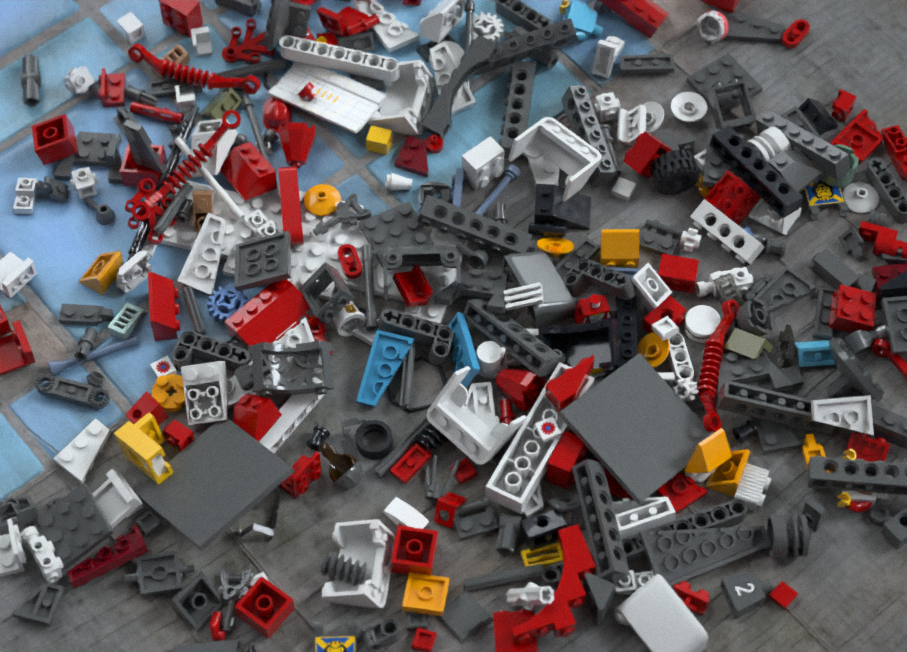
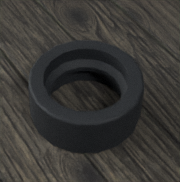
M366 421L356 431V448L365 458L372 460L381 459L391 451L393 445L392 431L383 421ZM377 431L385 435L386 441L378 448H370L363 444V436L369 432Z

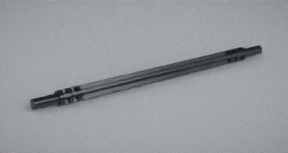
M195 105L192 106L188 118L184 120L178 137L185 144L195 125L194 120L199 110V107ZM176 143L166 163L168 170L161 174L156 186L157 191L163 186L161 184L163 180L169 183L167 176L173 177L172 171L176 170L183 153ZM148 219L141 222L128 252L129 257L127 261L139 251H142L150 232Z

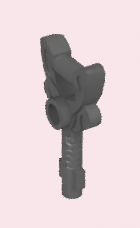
M353 193L346 199L345 203H337V216L325 223L320 222L313 229V232L316 236L319 234L323 235L329 232V228L340 222L355 226L357 221L370 218L371 212L369 209H362L357 203V194ZM352 207L356 214L349 211V208Z
M225 569L221 570L223 586L218 589V592L228 601L225 618H222L221 623L223 631L226 633H231V628L235 625L236 619L233 617L236 602L240 601L249 591L248 586L254 576L250 569L244 571L242 575L230 574ZM230 583H240V585L233 586Z

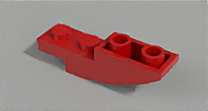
M898 125L881 129L883 141L890 159L901 180L906 179L907 181V138Z

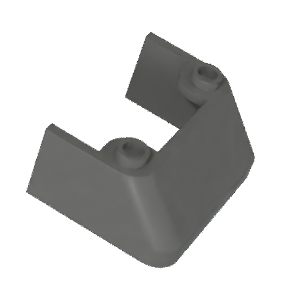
M452 245L389 247L384 250V300H388L387 270H396L400 267H414V265L455 268L457 298H461L460 255L456 247Z

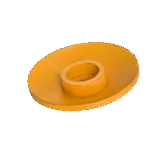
M326 184L311 187L304 196L305 208L316 216H328L337 210V203L341 202L338 190Z
M547 237L537 241V247L544 252L550 253L552 257H559L560 254L569 253L574 250V244L563 238Z
M655 332L650 333L639 342L637 354L640 353L655 368L667 358L670 349L669 340L667 338L663 341Z

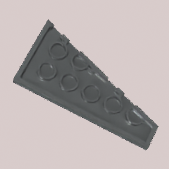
M764 526L638 532L654 576L657 574L661 575L669 586L771 545Z

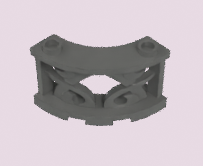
M318 340L296 344V348H285V344L266 342L248 346L253 362L254 387L252 392L259 393V396L268 397L271 395L308 393L323 395L328 390L334 389L330 365L331 343ZM321 353L322 365H317ZM301 356H306L307 360L304 361L305 363L299 360ZM274 357H279L281 362L273 365L277 362L274 360ZM287 357H292L298 367L306 369L293 382L286 380L277 371V369L284 366ZM313 370H322V383H314L312 381L313 378L320 377L318 373L312 372ZM264 371L270 372V374L266 375L265 380H271V385L264 384Z

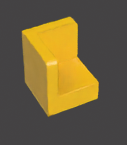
M371 126L366 138V150L387 155L392 143V130Z

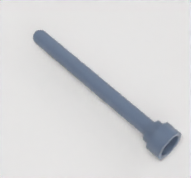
M510 164L506 168L505 177L476 211V214L483 216L509 182L516 180L520 176L521 171L518 167Z
M132 337L88 353L86 361L135 345L139 342V339ZM74 357L62 362L60 360L50 361L48 366L52 376L60 375V372H63V369L86 361H83V358L82 361H78Z

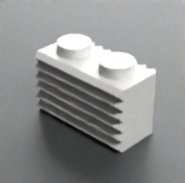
M746 463L734 499L743 500L747 504V509L756 512L758 506L762 507L765 495L762 492L764 489L768 490L771 478L768 477L769 471Z

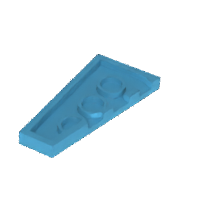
M457 312L448 325L453 331L451 346L454 349L451 360L455 363L456 369L453 371V374L467 366L471 368L461 382L467 388L473 378L479 373L480 366L464 313Z
M376 330L357 396V404L376 408L414 343V338Z

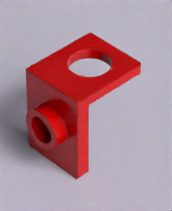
M451 492L437 500L434 522L449 528L453 527L456 509L463 505L467 498ZM441 510L449 513L448 521L440 517Z

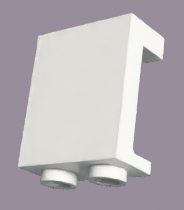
M111 469L106 473L109 479L92 494L113 529L142 502L121 473Z

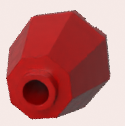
M299 122L285 123L283 128L282 125H279L278 134L287 164L291 165V167L297 166V168H301L302 165L306 164L316 139L315 126L311 125V128H308L307 123Z
M502 369L495 378L497 388L519 409L524 411L534 406L541 394V386L545 387L546 384L544 376L539 377L531 370Z

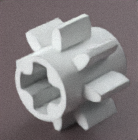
M689 228L688 232L683 231L680 245H684L683 250L692 252L693 248H699L702 236L697 235L698 230Z
M690 377L677 380L678 385L673 387L675 393L683 402L694 400V394L699 392L697 390V382L691 381Z

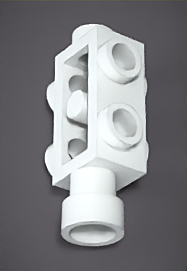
M746 267L733 268L723 272L717 271L710 274L708 282L700 281L695 283L696 294L698 297L707 296L708 293H712L714 298L719 297L720 299H726L730 294L735 293L742 296L750 291L751 285H753L752 274L748 273Z
M34 526L24 529L21 536L24 542L28 543L44 579L48 583L56 582L62 577L61 569L64 566L60 557H55L53 553L55 549L52 542H47L44 535L39 537V533Z

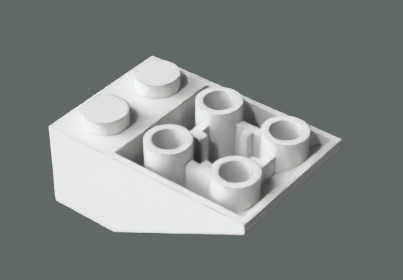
M222 119L198 122L192 134V152L193 149L200 151L198 144L204 145L222 124ZM236 129L228 130L211 151L212 158L205 156L206 164L201 162L212 176L219 173L238 134ZM197 169L196 174L191 171L189 172L192 178L203 177Z
M225 361L182 366L181 373L188 425L227 420V373Z

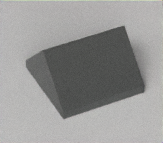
M200 572L171 600L174 612L194 630H198L214 612L226 603L203 572Z
M586 573L584 574L583 588L586 593V601L598 627L602 625L613 602L615 584L593 574Z

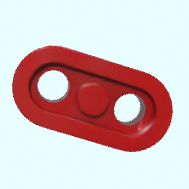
M803 19L794 21L784 32L782 44L789 49L796 48L809 34L810 24Z
M350 244L340 246L337 254L344 275L349 279L359 278L362 274V264L355 247Z

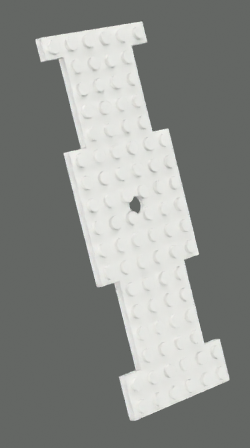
M186 180V182L193 186V190L187 197V199L192 201L195 190H214L211 186ZM277 186V189L246 201L237 192L223 189L245 215L242 220L235 216L214 190V215L227 221L220 258L227 259L222 270L223 275L235 278V244L259 238L244 223V219L254 211L259 209L268 220H272L283 232L280 186ZM174 187L177 194L180 189ZM299 191L304 244L291 245V278L287 280L300 291L299 288L326 262L338 270L349 289L365 292L361 247L369 245L359 227L360 221H357L355 226L340 222L329 228V232L316 236L313 232L316 225L320 222L325 223L337 216L336 211L328 216L311 214L304 205L306 192ZM169 194L167 197L173 200L176 194ZM350 207V208H349V211H351V212H353L354 214H356V212L354 211V209H353L352 207ZM193 209L189 221L181 223L177 220L173 227L166 229L163 233L164 237L161 244L191 251L200 232L194 231ZM156 215V221H157V223H158V221H159L160 218H161V217L158 216V215ZM434 227L430 235L434 246L452 245L456 247L460 241L466 246L468 244L467 240H460L449 233L444 234ZM147 236L142 251H147V254L152 258L157 245H152L148 241ZM344 244H350L355 247L362 264V274L357 279L347 278L338 260V248ZM458 249L461 265L464 253ZM373 252L374 294L384 297L383 268ZM420 266L432 288L433 295L427 305L406 306L404 313L441 324L447 305L435 304L434 296L456 280L455 268H446L444 266ZM413 267L387 270L388 298L404 301L392 277L394 273L408 272ZM334 281L318 298L329 300L333 296L336 288Z

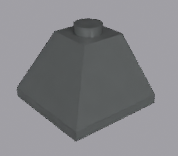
M782 150L768 161L769 165L798 192L823 174V171L799 150Z

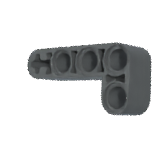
M495 0L496 13L516 26L524 28L527 32L553 24L549 18L521 2V0Z
M880 158L870 159L865 173L867 180L877 191L880 200L893 220L899 224L907 223V196L884 161Z
M586 258L576 262L562 280L572 297L582 295L589 286L623 300H629L636 294V288L626 274Z
M393 309L382 311L377 322L379 330L414 338V342L430 346L429 362L433 365H442L450 351L453 331L450 327Z
M185 331L180 335L171 354L174 367L181 371L182 366L191 365L194 358L206 362L225 361L226 369L232 371L251 362L250 354L247 350L193 331Z

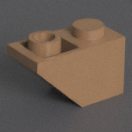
M195 190L193 193L194 231H200L207 214L211 213L214 215V190Z

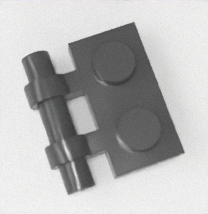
M647 219L645 226L651 228V230H642L639 237V249L660 256L662 254L673 255L678 245V240L672 238L673 236L680 238L682 231L676 229L675 226L670 225L669 227L660 224V221ZM657 231L667 233V235L663 236L657 234Z

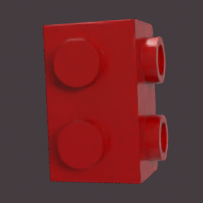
M414 265L412 270L408 272L394 273L392 279L407 307L427 305L433 295V291L419 265Z

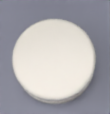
M698 305L691 308L685 318V333L693 341L705 343L720 323V315L715 309L706 305Z

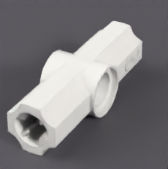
M529 582L525 588L509 589L506 593V602L510 606H522L524 609L532 610L535 605L551 604L554 600V590L550 586L539 587Z

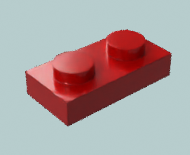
M416 443L390 469V474L406 485L431 459V454Z

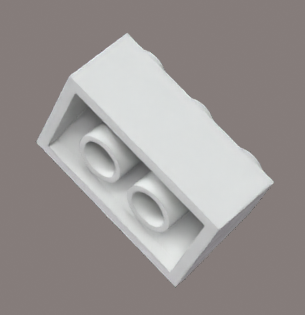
M443 0L439 2L437 7L431 10L426 18L421 20L419 25L421 28L420 36L439 43L463 19L466 0Z

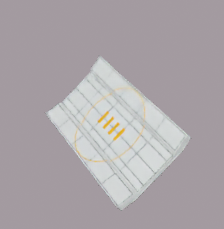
M296 61L276 86H273L267 92L270 96L355 134L364 127L386 98V94L327 68ZM308 82L315 86L311 90L316 95L312 101L307 96L302 100L297 95Z

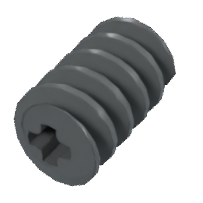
M328 551L322 563L321 574L326 576L329 573L330 578L336 576L339 581L344 578L345 583H349L352 580V585L356 586L358 583L361 584L365 577L367 563L365 562L360 567V560L352 564L351 557L345 562L344 555L337 559L336 552L330 557Z

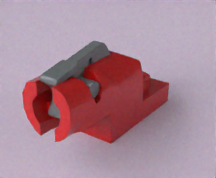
M861 221L859 228L861 238L866 241L875 242L872 253L880 255L886 261L907 263V243L902 240H896L897 230Z

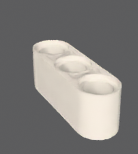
M676 333L668 338L670 349L667 358L671 372H674V382L677 386V380L685 379L681 376L690 377L691 381H693L694 370L684 337L680 333Z

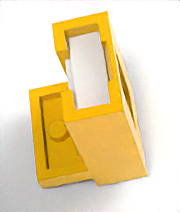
M147 413L135 424L128 421L114 432L125 457L158 485L174 473L171 465L163 459L165 453L160 445L165 442V439L151 413Z

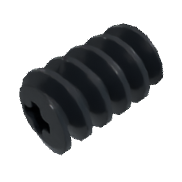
M428 424L426 429H423L421 434H417L415 437L416 443L429 452L431 456V450L434 452L438 450L436 445L441 447L443 446L442 440L448 441V438L432 424Z

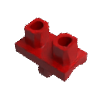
M685 581L675 584L673 591L690 611L704 616L710 600L708 598L709 592L703 589L694 592L690 590L691 585Z

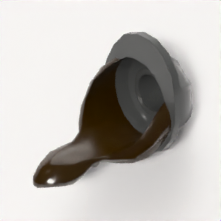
M323 442L321 444V453L330 462L329 477L333 484L344 489L354 488L360 483L363 476L360 461L350 454L337 453L333 446Z

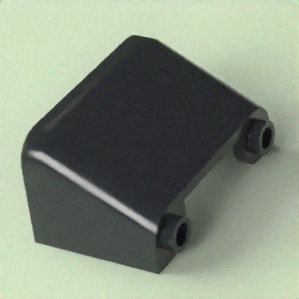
M609 318L593 323L557 325L550 328L549 326H538L539 340L552 350H560L565 355V362L563 364L571 368L578 365L583 358H589L592 355L595 357L593 369L603 368L604 371H614L615 367L619 366L622 334L621 320Z

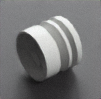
M769 127L761 132L759 136H755L747 141L767 163L782 150H792L786 136L776 127Z

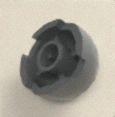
M753 298L743 303L738 309L736 316L737 326L740 330L761 337L768 334L774 328L773 316L771 313H767L763 307L766 305L763 301Z

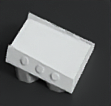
M760 198L749 213V217L787 235L790 227L800 217L801 208L799 207L797 211L782 218Z
M139 251L119 268L115 279L116 288L127 293L135 289L147 278L148 272L152 271V266L148 263L150 256L147 254V251Z

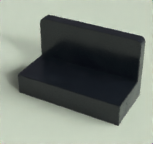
M808 98L798 108L820 136L829 127L835 129L838 127V124L818 100Z

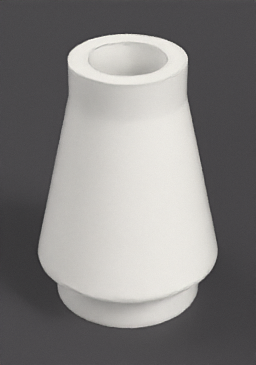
M391 173V175L386 174L385 189H389V191L411 190L412 179Z

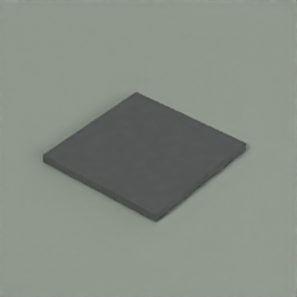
M640 353L558 414L638 505L686 468L697 445L712 435V433H708L705 430L703 422Z
M227 418V420L215 422L171 459L168 464L171 465L174 473L158 485L149 478L134 492L139 499L203 551L288 478L294 470L289 464Z

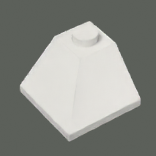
M649 263L631 278L636 288L637 297L649 311L657 308L672 293Z

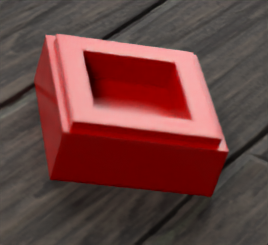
M465 458L460 461L454 477L462 485L476 477L477 472L469 460Z
M781 581L770 593L769 598L786 610L796 599L798 593Z
M417 627L411 649L421 652H432L437 633Z

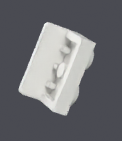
M640 104L631 111L622 108L618 110L617 140L632 147L635 145L637 137L646 131V106Z

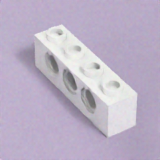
M705 199L690 216L697 228L700 230L706 229L708 231L707 235L714 241L720 240L722 242L721 246L728 252L734 251L737 254L735 257L743 264L746 261L751 265L765 248L758 240ZM715 218L716 223L713 226H708L709 221ZM729 229L730 234L727 237H722L723 232ZM743 240L744 246L742 248H737V243Z

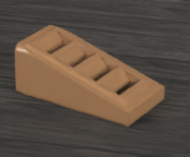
M180 44L175 45L160 59L170 60V64L175 59L177 65L181 63L183 66L190 62L189 53ZM151 68V70L161 80L166 79L168 77V75L166 77H162L154 68Z

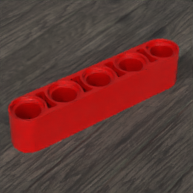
M297 166L278 168L283 232L289 231L291 245L304 244Z

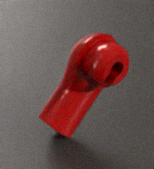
M218 611L213 613L209 628L214 641H224L226 632L219 629L223 615Z

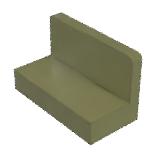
M232 88L221 90L200 115L202 117L210 116L212 120L222 119L226 111L236 110L243 100Z
M737 328L733 329L725 344V349L753 360L758 359L761 351L770 353L773 348L765 338Z

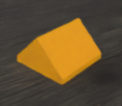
M114 251L100 254L80 278L79 282L103 295L116 279L119 268L124 265L121 253Z
M722 428L697 445L684 469L686 473H709L732 457L725 431Z
M748 449L731 451L732 457L715 468V471L708 478L706 487L735 497L746 463H748L750 455Z

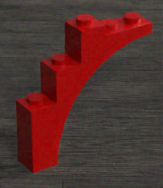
M578 524L558 531V542L563 558V574L558 588L553 595V602L547 604L527 622L511 628L513 644L518 642L520 644L526 643L533 637H543L553 631L555 638L560 636L563 638L568 637L575 632L576 622L570 608L576 609L585 603L586 593L580 580L584 581V574L590 573L595 575L596 565Z

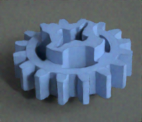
M226 285L225 289L220 286L218 292L212 291L213 296L208 297L207 307L209 315H213V320L219 319L220 324H222L249 301L247 294H243V291L237 292L234 286L231 289L229 285Z

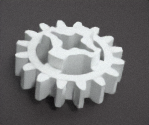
M481 12V16L474 14L472 40L481 35L493 42L495 40L500 42V37H503L504 24H501L502 20L497 19V15L490 16V12L487 15Z

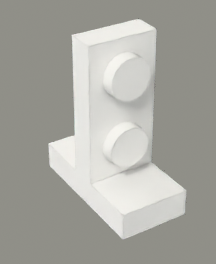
M608 36L605 41L600 40L597 45L592 73L609 78L613 62L623 49L625 41Z

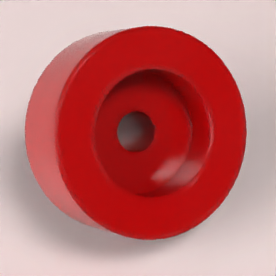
M308 82L297 95L302 100L307 96L312 101L316 97L311 91L315 86Z
M438 135L427 137L425 141L426 150L431 154L440 153L443 150V139Z

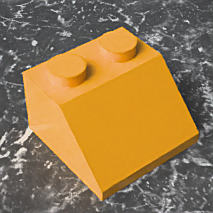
M601 229L600 264L606 267L638 269L639 229Z

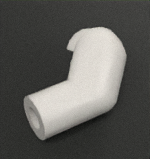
M715 469L709 473L685 472V475L695 482H703Z

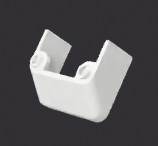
M545 117L514 139L508 158L511 162L521 154L530 159H537L543 155L566 172L569 176L565 180L566 189L562 197V201L565 202L583 188L599 165L601 154L554 118Z
M467 366L454 372L427 410V419L475 463L485 464L511 440L527 417L523 415L512 421L509 425L500 423L493 430L464 406L469 394L461 382L471 369Z

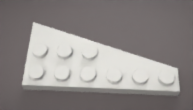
M306 317L295 328L288 330L281 339L274 341L273 344H285V348H296V344L314 342L315 340ZM320 355L317 361V365H322V359ZM301 356L299 360L302 363H305L304 361L307 360L306 356ZM274 357V360L277 362L273 365L279 364L281 359ZM287 357L284 366L277 369L278 373L290 382L298 379L306 370L298 367L292 357ZM313 370L312 372L320 373L322 370ZM234 375L227 379V409L236 406L239 399L246 393L259 396V393L252 392V389L243 391ZM264 378V384H272L271 380H265Z

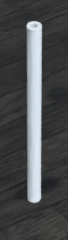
M180 137L175 139L174 142L186 157L189 154L195 156ZM200 162L202 168L196 167V169L235 216L242 220L245 217L243 212Z

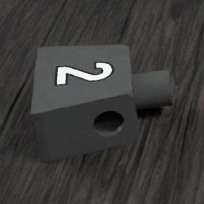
M754 572L723 576L720 582V588L734 619H738L762 606L765 600L764 593L773 590L769 579L758 581Z

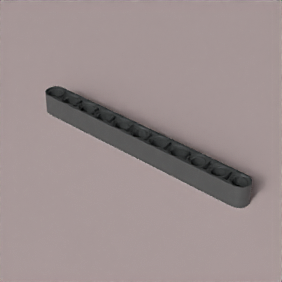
M734 499L648 531L732 527L744 521L747 504L741 499ZM733 510H739L741 513H735ZM715 516H720L723 520H717ZM696 523H702L705 526L700 527ZM639 534L622 539L623 548L630 551V553H625L627 564L647 557L644 547L641 545L642 542ZM563 561L543 569L542 586H550L553 590H557L563 574ZM552 576L555 580L550 581L546 577Z

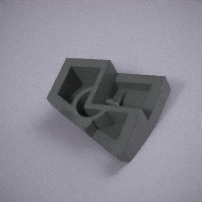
M30 496L5 498L4 502H0L1 534L9 531L7 519H12L13 524H17L18 527L37 520L39 517L37 509Z

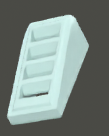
M126 303L107 327L109 334L126 340L144 313V309ZM129 309L135 311L136 314L128 312Z

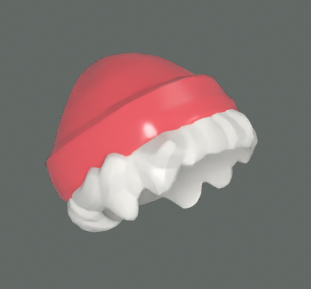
M709 11L698 18V27L704 40L714 44L727 35L728 22L720 12Z

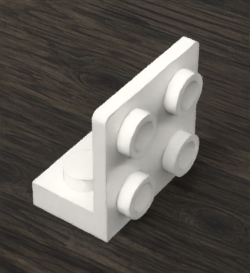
M12 252L0 260V291L10 298L13 297L37 274L34 261L29 257L22 261Z
M7 519L10 534L0 536L1 577L25 571L24 563H27L25 551L22 548V545H24L23 538L19 532L18 525H14L12 519Z

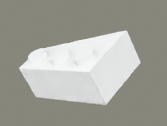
M668 497L647 498L639 505L635 501H629V499L612 502L621 540L634 536L638 532H645L676 520V512Z

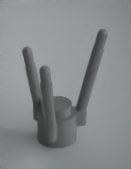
M434 455L431 478L430 466H426L424 491L426 499L437 501L446 494V490L460 464L459 460L456 461L442 489L441 484L435 482L437 456Z

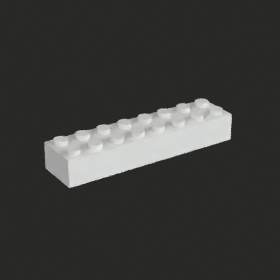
M559 362L548 382L553 378L560 377L566 369L571 367ZM588 377L578 398L594 387L595 378ZM545 387L486 485V498L519 514H522L546 473L547 463L564 431H570V427L558 415L560 412L545 396ZM553 417L561 431V436L543 443L535 429V423Z

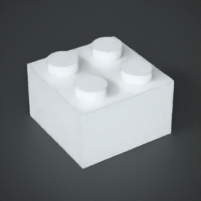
M491 136L462 155L464 179L475 190L485 187L489 181L501 176L504 172L505 150Z

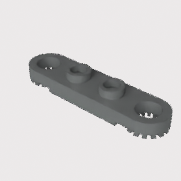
M41 374V376L35 379L37 391L44 395L97 409L105 408L110 402V397L106 390L49 374ZM43 381L50 382V384L46 388L40 387V384ZM98 395L105 396L104 400L100 401V403L94 400Z

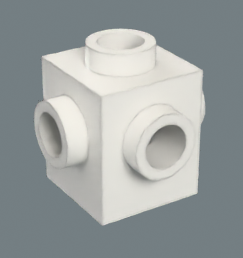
M86 66L77 69L76 67L72 68L67 72V76L63 78L66 82L64 84L67 90L79 94L88 91V86L95 82Z
M613 92L596 96L593 109L598 116L599 122L616 120L618 117L620 102L618 98H615Z
M89 167L71 172L73 179L70 180L73 191L77 190L79 199L97 195L95 184H98L96 174H91Z

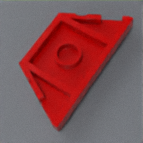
M864 108L830 144L833 146L840 144L850 147L854 151L855 156H858V164L861 165L881 145L884 138L880 131L876 129L874 121L869 119L868 111Z

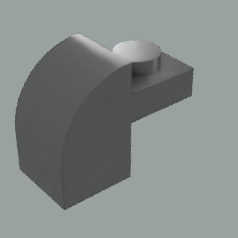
M671 128L653 132V136L670 147L672 151L680 149L690 152L694 151L695 139L693 135L675 139Z

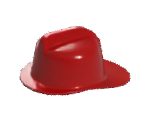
M272 96L264 103L263 123L266 129L270 128L275 133H278L279 125H282L283 128L285 123L291 122L292 105Z

